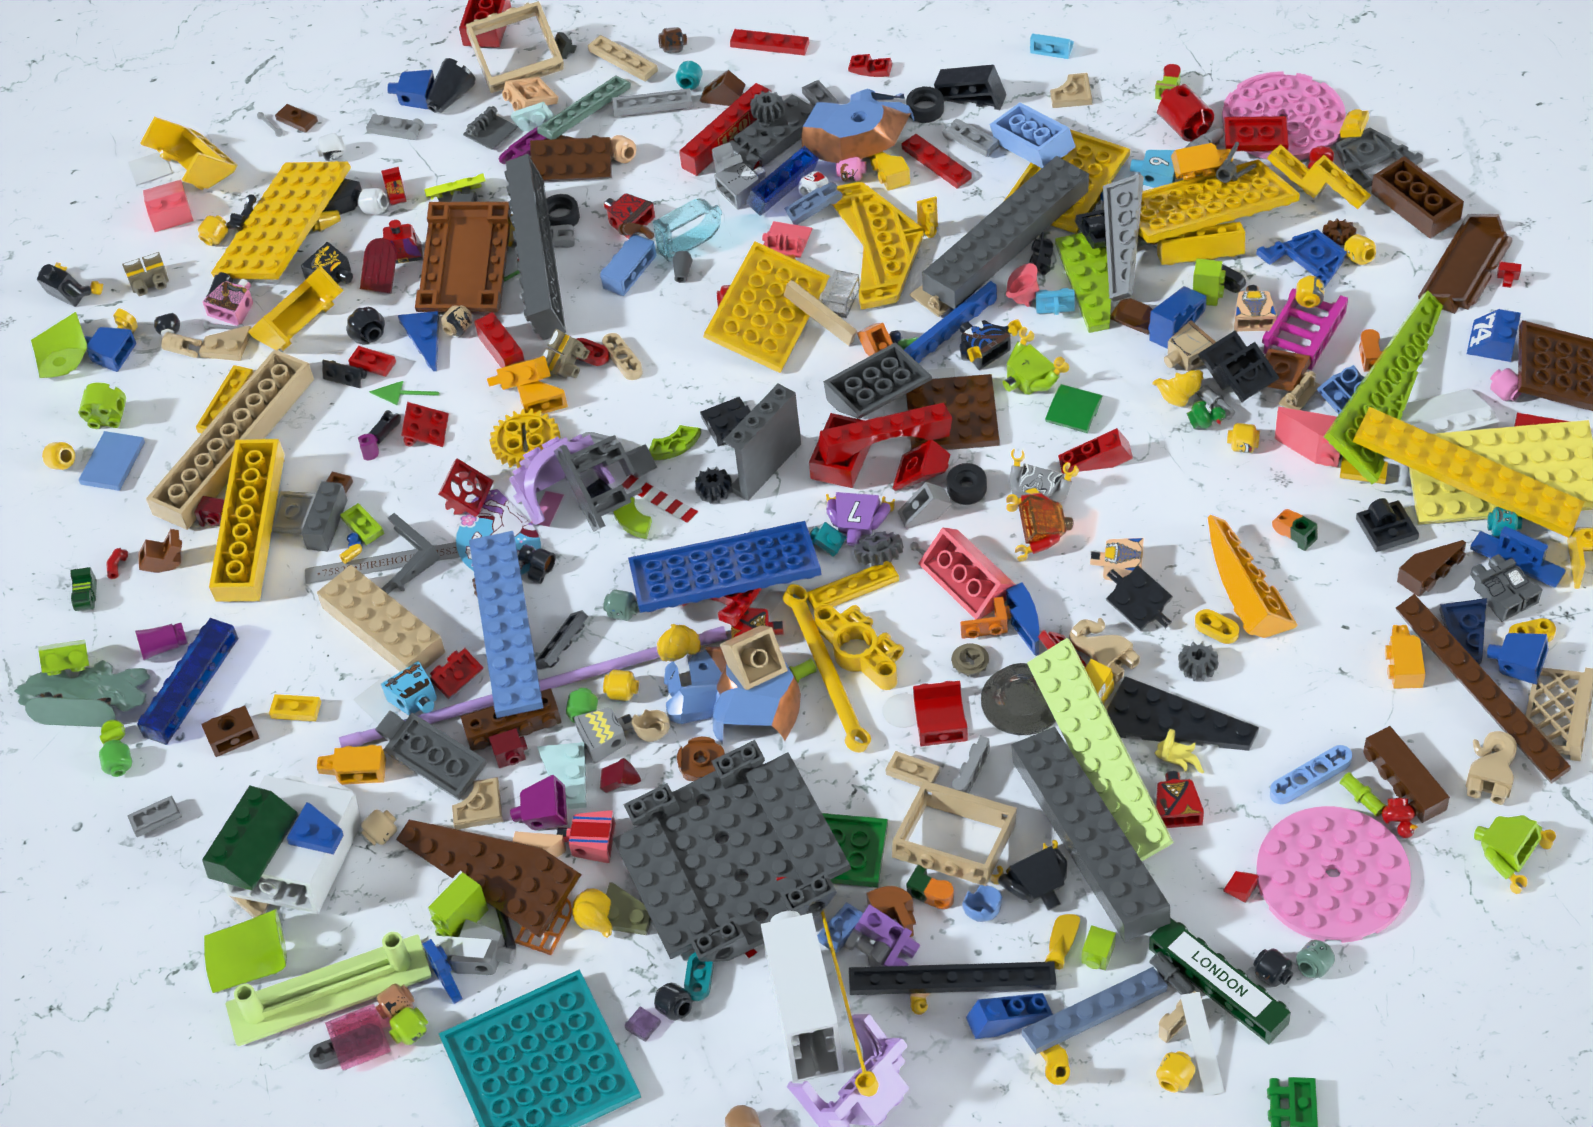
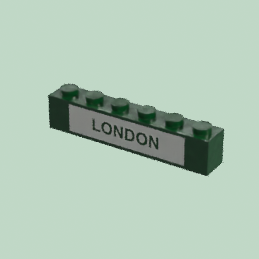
M1170 917V924L1158 928L1150 936V951L1156 955L1159 951H1162L1175 967H1180V972L1189 982L1268 1045L1289 1025L1291 1012L1282 1001H1276L1263 986L1253 983L1248 979L1244 971L1234 968L1222 954L1211 950L1203 939L1192 935L1181 922H1176Z

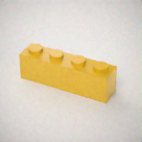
M1241 222L1217 224L1213 227H1205L1195 232H1187L1177 237L1166 238L1157 242V255L1162 265L1195 262L1197 258L1213 260L1218 257H1235L1245 254V230Z

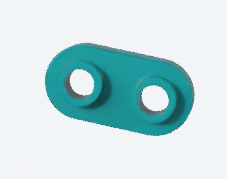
M696 952L688 958L684 989L691 994L693 1001H701L710 993L714 964L713 961L700 962ZM700 965H704V966H705L703 969H698V968H697V967L700 966ZM695 988H701L698 992L694 991Z

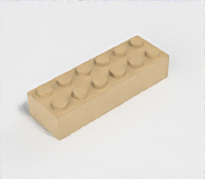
M352 565L348 566L317 591L322 609L399 672L417 661L420 662L425 670L446 653L440 635Z

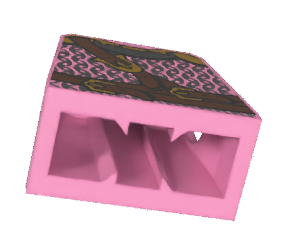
M241 279L237 285L227 281L223 282L202 301L207 316L236 326L242 324L253 305L249 291L251 284L245 279Z

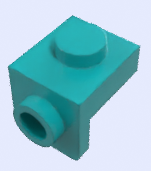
M824 522L819 527L815 526L809 533L813 545H818L833 557L839 552L847 538L827 522Z

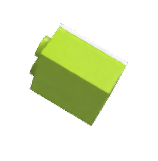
M461 871L426 906L436 935L442 937H459L465 920L477 923L489 910L481 885Z

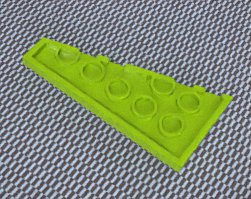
M1083 233L1055 238L1057 251L1071 288L1074 289L1075 298L1088 333L1110 329L1111 299H1109L1107 247L1092 249Z

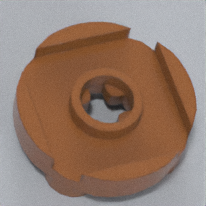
M701 736L688 740V744L683 748L681 746L677 753L678 768L683 774V778L687 781H695L714 772L715 769L711 761L725 754L723 747L715 743V740L710 737ZM699 756H704V758L706 759V761L702 763H699L695 760H698Z

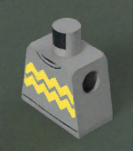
M609 707L574 717L577 731L585 743V747L594 764L625 746L624 731L633 727L630 714L617 718L612 708Z

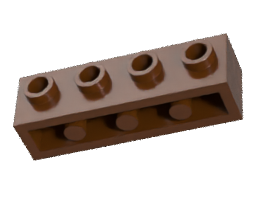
M549 688L541 691L543 708L497 718L494 706L460 716L470 750L485 749L487 746H491L489 737L515 728L518 735L522 736L562 723L552 689Z

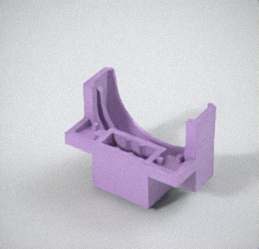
M580 434L570 439V442L566 437L560 440L557 436L542 444L544 449L541 450L537 447L523 455L525 459L519 462L521 467L512 471L514 475L509 480L517 493L513 497L517 503L522 502L534 525L545 521L536 498V493L564 479L566 476L554 450L562 445H567L570 454L578 452L594 444L590 435L583 437ZM602 463L592 467L598 478L602 479L607 485L615 482L609 469L604 467Z
M854 1014L852 1019L862 1046L866 1071L874 1073L879 1082L878 1091L875 1095L867 1097L859 1093L855 1085V1079L862 1073L861 1067L839 1090L838 1095L840 1098L835 1103L833 1101L826 1103L808 1081L803 1083H793L790 1081L787 1085V1088L819 1127H850L849 1124L877 1126L887 1118L886 1114L892 1107L901 1103L904 1098L903 1095L909 1090V1087L899 1075V1069L905 1063L901 1053L907 1048V1044L902 1038H887L870 1014Z

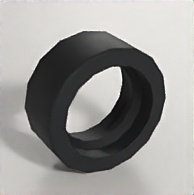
M922 86L910 91L906 98V105L910 107L914 121L930 123L942 116L944 112V97L938 89ZM923 101H930L936 104L930 108L915 106V104Z
M556 194L546 198L549 214L562 208L571 210L562 217L548 215L550 226L567 224L575 226L579 222L580 213L578 203L574 197L568 194Z

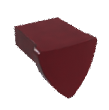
M625 758L601 770L600 789L605 793L622 786L629 787L641 782L638 772Z

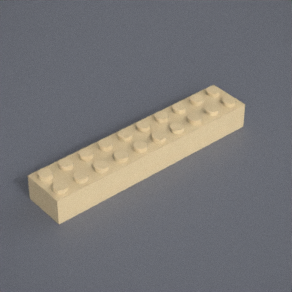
M274 349L148 495L146 501L152 515L188 530L197 519L194 512L202 497L215 498L228 483L235 440L265 439L313 382L314 377L309 363Z

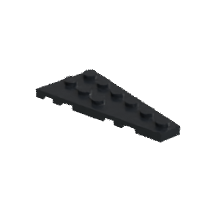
M1127 676L1124 677L1106 709L1120 738L1135 736L1141 737L1142 740L1161 742L1166 739L1168 731L1173 729L1175 730L1174 742L1181 743V741L1193 742L1196 746L1212 744L1218 745L1219 748L1249 751L1259 732V727Z

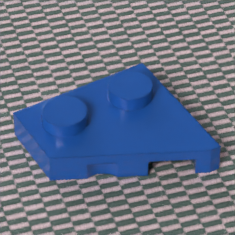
M306 802L287 836V842L289 845L334 855L344 835L339 826L312 804Z
M432 939L426 941L422 945L431 968L455 1004L463 998L450 973L452 968L447 961V955L441 945L436 947Z

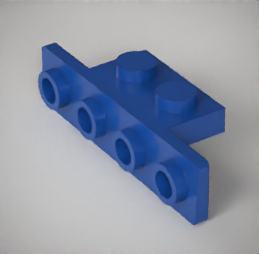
M1506 526L1502 529L1499 539L1480 531L1470 546L1471 550L1490 559L1497 554H1500L1506 561L1512 558L1516 562V566L1520 567L1525 575L1554 588L1557 587L1566 572V569L1545 560L1548 545Z

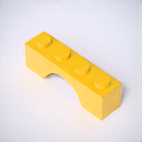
M882 151L866 157L870 158L873 171H877L879 182L885 185L887 191L910 184V169L902 156H891Z

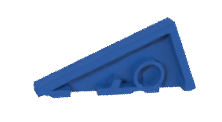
M438 311L398 315L399 323L405 328L407 335L412 339L418 352L424 357L428 367L433 372L437 371Z

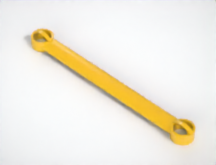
M791 584L783 594V601L792 608L847 734L844 740L845 744L854 752H864L871 742V736L860 726L806 603L808 598L807 591L802 586ZM793 594L797 595L800 599L794 598ZM855 736L860 738L863 743L857 742Z

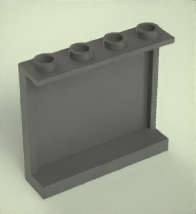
M779 383L723 440V443L735 449L739 477L732 483V493L749 501L801 445L796 392Z

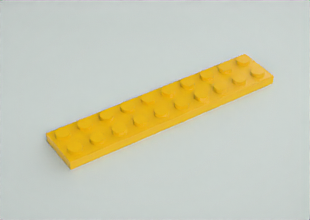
M1369 407L1352 441L1502 509L1515 512L1520 517L1568 538L1573 532L1585 502L1372 407Z

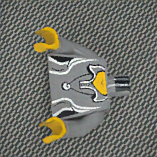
M1015 449L1011 451V457L1014 460V465H1011L1009 478L1012 494L1021 498V495L1042 493L1053 501L1054 506L1067 498L1072 485L1071 478L1079 473L1076 465L1074 470L1068 473L1070 463L1064 464L1063 471L1066 474L1064 478L1062 473L1024 463L1023 466H1020V463L1025 459L1024 451L1022 450L1020 458L1014 457ZM1037 505L1025 506L1028 517L1032 516L1031 508L1034 509V512L1035 510L1041 511V508Z

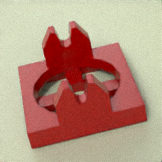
M456 458L438 495L446 499L445 509L453 508L454 515H460L466 511L476 517L481 511L494 480ZM464 481H467V485H472L471 492L463 488L462 483ZM451 482L458 485L460 490L459 496L453 493ZM477 483L480 486V490L476 488ZM471 494L479 498L472 503L465 501L467 495Z

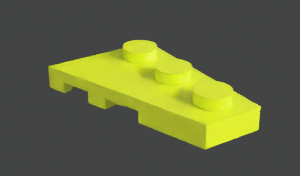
M484 173L475 177L463 178L455 182L426 188L424 191L426 197H431V200H433L435 197L437 199L443 197L442 193L450 191V194L453 195L454 191L462 192V188L470 187V190L482 187L481 183H484L486 180Z

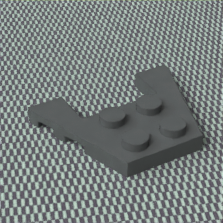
M1370 127L1363 131L1361 137H1348L1336 143V151L1347 175L1364 189L1372 186L1373 181L1364 170L1391 157L1399 160L1405 156L1417 165L1423 162V155L1419 152L1414 154L1408 150L1409 147L1403 144L1397 145L1391 142L1392 138Z

